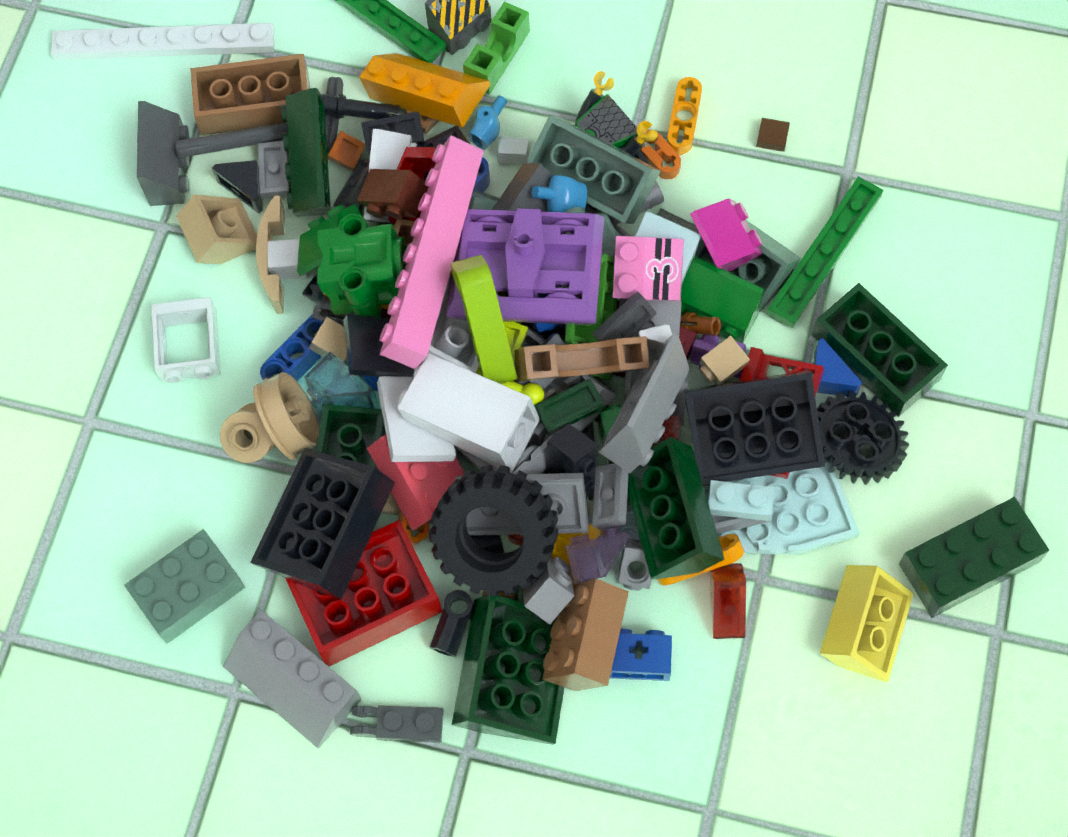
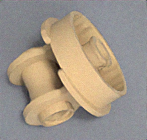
M282 372L271 378H265L263 382L253 387L255 402L243 406L237 412L230 415L223 422L220 429V442L227 455L238 462L252 463L260 460L276 446L288 459L294 460L298 458L297 455L301 454L304 448L311 449L317 446L320 425L315 410L300 384L291 375Z

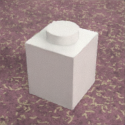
M299 239L268 241V269L270 275L279 274L281 280L308 279V272L302 276H299L297 273Z

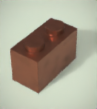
M370 169L357 201L366 207L368 214L377 218H382L383 216H391L399 220L403 217L416 218L419 212V202L424 193H427L429 187L425 185L424 180L410 170Z

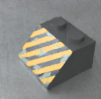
M428 0L425 2L428 30L446 42V51L451 55L455 54L459 49H464L471 39L479 32H484L492 21L491 6L487 0Z

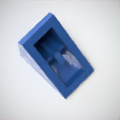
M823 338L820 339L815 349L813 364L823 366L824 373L817 393L837 395L838 392H841L846 397L849 391L853 390L855 396L858 395L862 385L860 379Z

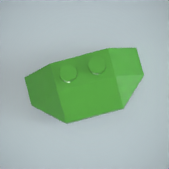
M602 254L596 323L591 325L567 324L565 329L566 345L599 342L592 333L617 309V298H613L615 257L608 254ZM611 373L592 375L602 380H611Z

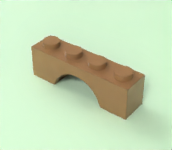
M646 336L582 344L528 346L514 350L518 382L630 372L650 368Z

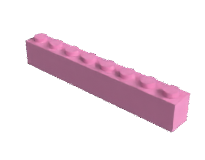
M452 135L444 145L439 144L433 154L432 161L436 162V164L430 170L425 181V185L429 188L427 193H424L418 205L421 215L413 224L410 235L414 239L412 244L408 245L403 256V261L406 262L405 270L400 272L396 280L395 287L399 289L398 294L393 297L388 307L387 314L391 315L389 323L385 324L379 341L383 342L380 355L413 369H416L428 355L451 272L450 263L454 261L484 150Z

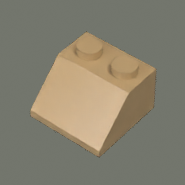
M194 194L176 215L197 263L223 264L256 250L257 234L241 199Z

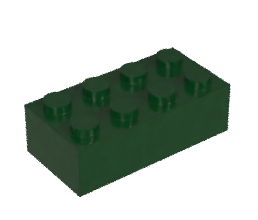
M860 283L855 285L816 319L811 334L817 341L823 338L883 403L887 402L888 408L891 411L898 412L896 414L897 417H900L937 384L948 366Z
M323 404L316 451L377 468L367 448L380 437L386 435L382 409Z
M1014 496L905 552L899 562V566L931 618L1036 565L1042 561L1050 550Z

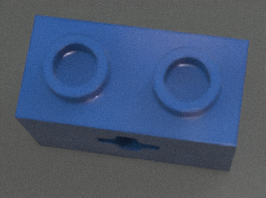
M621 628L610 679L670 681L672 635H665V632L661 630H648L645 634H632V630ZM635 649H641L642 659H635Z

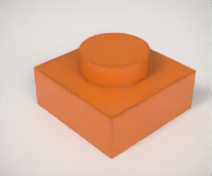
M340 130L328 154V159L353 171L366 145L364 142Z

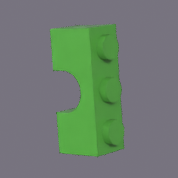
M504 1L491 21V32L486 45L483 47L476 44L464 62L463 71L465 74L490 81L491 85L486 94L490 95L530 32L529 12Z

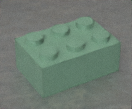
M204 529L124 584L129 594L166 644L246 588Z

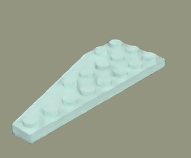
M827 462L825 467L790 472L788 479L766 475L727 481L775 487L772 521L718 533L717 535L718 537L727 534L737 535L744 548V553L799 555L857 538L860 533L836 471L828 472L831 464ZM711 484L703 485L707 501L709 500ZM631 505L627 506L626 525L603 529L597 542L598 550H623L625 538L640 540ZM593 516L589 517L590 523L593 521Z

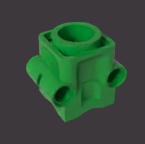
M349 214L341 219L337 228L318 230L317 244L322 252V260L317 269V284L322 293L329 297L330 308L334 315L354 313L361 316L379 317L382 311L381 305L390 304L393 297L398 294L399 289L395 287L400 272L405 270L406 262L403 261V256L407 249V244L403 237H398L393 224L368 227L361 215Z

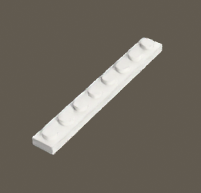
M274 23L55 30L52 33L51 56L53 60L273 53L275 52Z

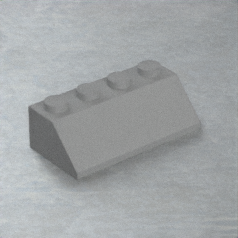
M674 333L649 357L650 368L643 369L638 374L599 450L600 454L628 473H631L639 465L644 467L654 453L651 446L664 433L665 427L662 424L664 420H668L677 406L673 402L675 398H678L683 393L688 384L685 378L690 368L679 336Z
M262 610L239 633L223 665L229 673L318 749L350 714L352 707L357 706L362 700L354 687Z

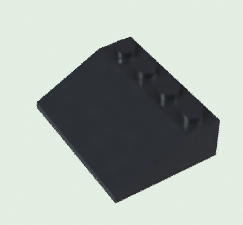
M806 370L684 390L693 452L703 485L711 484V480L727 482L825 467L812 372Z
M304 448L250 563L318 592L342 599L395 482L373 466Z

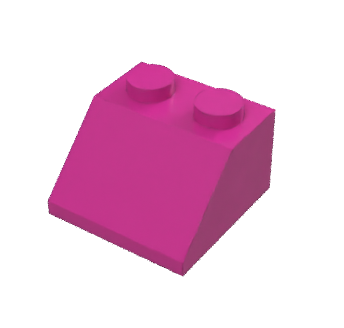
M728 198L690 213L717 268L732 271L763 254L759 247L763 244L755 229L750 230L746 222L749 216L741 202L736 203V201Z

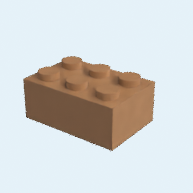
M593 579L573 585L575 596L559 613L557 620L551 628L550 635L552 641L549 652L546 654L543 662L545 671L542 680L573 691L608 686L629 593L627 590L598 579Z

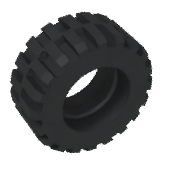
M487 465L481 466L477 473L473 469L465 472L461 479H456L450 484L432 514L429 541L435 543L431 550L434 559L438 560L441 558L442 560L440 569L445 575L451 573L454 576L452 582L460 587L463 583L470 586L469 592L479 594L480 590L487 591V596H498L499 592L504 590L506 595L517 592L519 585L525 589L533 583L535 577H539L542 574L547 562L550 560L558 537V529L556 528L558 516L557 511L551 510L553 501L549 494L543 496L540 493L543 486L537 480L530 483L526 480L528 474L520 470L517 475L510 473V467L500 465L497 471H493L492 466ZM481 507H494L507 512L517 521L522 530L524 538L520 548L508 553H493L481 548L468 533L466 527L467 515L470 511Z

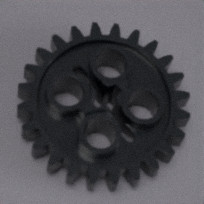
M850 390L846 397L841 392L837 393L835 399L828 396L825 403L821 402L817 408L825 463L831 464L828 472L831 473L836 469L839 470V479L841 480L846 474L850 475L853 484H855L859 477H861L864 485H867L871 478L876 483H879L883 476L889 479L893 472H897L907 456L905 451L909 447V443L904 441L909 433L900 430L904 425V421L894 420L898 412L886 411L888 407L887 402L878 405L877 396H874L871 401L867 400L865 392H862L859 398H856L853 390Z

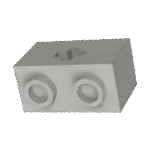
M557 556L554 559L550 557L542 574L539 577H535L531 585L525 589L522 588L524 606L548 624L553 622L575 596L573 580L569 571L570 567Z

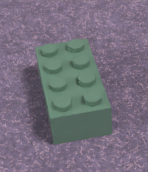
M549 115L526 162L540 163L551 175L567 176L578 182H583L587 187L586 203L625 224L635 223L661 172L659 169L553 115Z

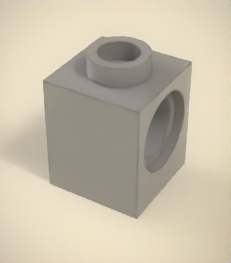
M625 538L618 572V583L623 584L627 589L635 591L642 590V588L650 589L652 579L649 574L641 540ZM634 561H640L645 565V568L641 571H633L628 566Z

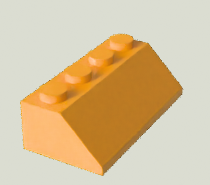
M399 53L374 55L359 76L370 99L385 104L400 105L401 109L419 112L420 115L461 128L464 127L491 85L489 80Z

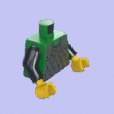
M599 71L593 78L596 88L590 90L582 103L575 119V126L635 156L644 147V142H653L657 139L658 133L652 129L646 134L647 130L651 128L652 123L642 121L636 127L609 94L605 96L602 94L603 91H609L614 87V80L609 77L606 83L602 85V79L606 73Z

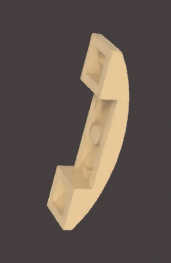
M280 196L272 198L260 221L256 239V261L259 276L268 300L277 314H284V286L280 275H270L268 269V241H273V236L284 235L285 209Z

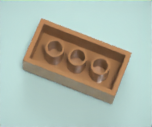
M304 53L190 68L194 118L201 135L283 123L281 105H286L285 96L310 89L309 72Z

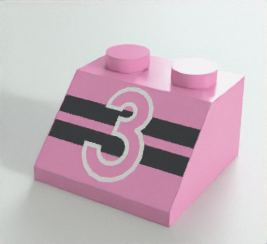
M616 236L613 298L629 299L638 291L646 300L680 301L684 239Z

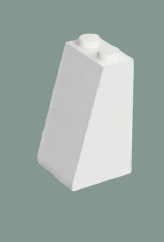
M428 353L424 361L414 370V379L409 388L404 389L399 397L398 410L404 419L497 468L500 465L510 467V473H512L540 421L531 398Z

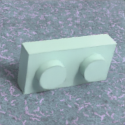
M711 480L708 502L711 514L771 521L775 487Z

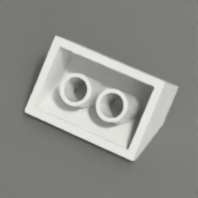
M373 129L369 171L370 169L396 170L405 148L417 147V143H412L413 138L411 135ZM365 207V220L392 224L388 220L389 216H383L382 218L374 217L366 212Z

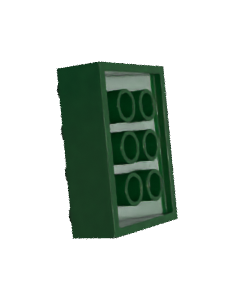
M484 595L474 599L451 725L479 733L551 745L556 744L565 688L542 679L545 671L543 668L544 658L549 652L552 641L550 635L551 628L557 617L551 624H548L526 608L523 602L499 595Z

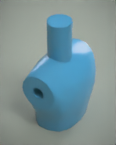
M498 95L491 107L482 106L479 108L474 124L468 133L470 141L481 149H487L499 135L500 122L498 116L508 102L503 96Z
M552 175L549 188L534 186L532 188V197L546 199L548 212H565L573 207L585 209L587 187L583 182H578L571 177Z

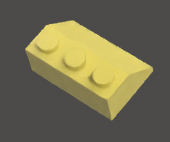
M847 565L820 654L841 668L888 682L914 593L878 566Z

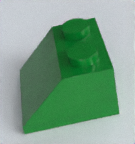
M341 204L326 213L329 217L327 220L321 216L307 224L310 230L301 234L299 239L297 264L299 276L313 270L321 263L322 252L317 244L318 230L337 228L341 219L349 214H359L362 216L356 204L346 209Z

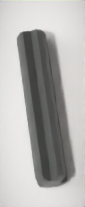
M331 76L328 79L326 95L338 96L339 93L343 94L344 84L341 77ZM325 115L327 152L329 154L337 138L339 119L332 115Z

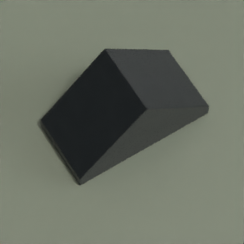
M257 160L215 164L212 167L217 183L238 199H241L242 202L258 214L263 211Z

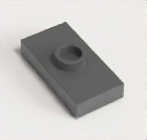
M637 291L602 323L592 335L599 342L631 338L657 313Z

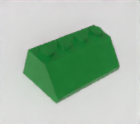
M694 256L681 285V314L694 312L697 316L718 317L721 322L720 335L724 339L732 336L735 341L744 343L759 315L764 289Z

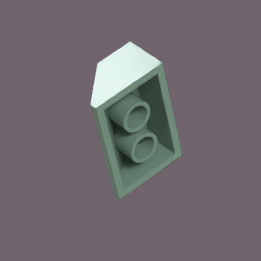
M746 220L750 230L755 229L763 243L759 247L763 254L732 271H725L764 289L759 311L761 312L784 286L801 260V257ZM702 239L694 256L716 266Z

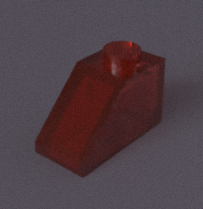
M731 563L710 571L713 639L745 638L746 578L742 563Z

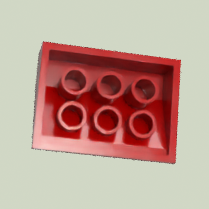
M400 519L372 532L342 599L318 592L285 578L323 662L329 667L441 614L443 611L433 585Z

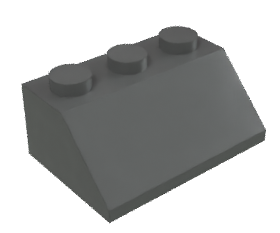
M138 101V182L150 206L184 204L185 193L189 192L188 176L185 175V167H189V157H177L175 142L190 139L188 126L183 125L179 114L146 101Z

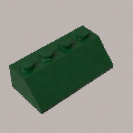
M310 88L285 96L286 105H281L283 123L287 122L288 134H283V144L285 152L289 151L290 163H285L286 180H291L292 192H287L288 209H293V213L297 217L327 215L326 213L331 210L324 99L317 88Z
M669 437L651 447L654 453L644 467L639 465L631 473H628V496L651 579L654 580L699 573L725 560L692 446Z

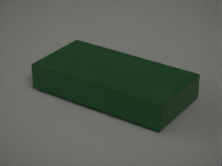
M587 379L534 405L549 436L562 430L569 423L572 425L605 409V403L592 380Z

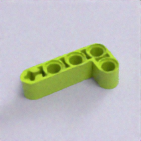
M480 254L450 263L456 287L461 295L481 376L499 384L516 380V370L494 282L487 262Z

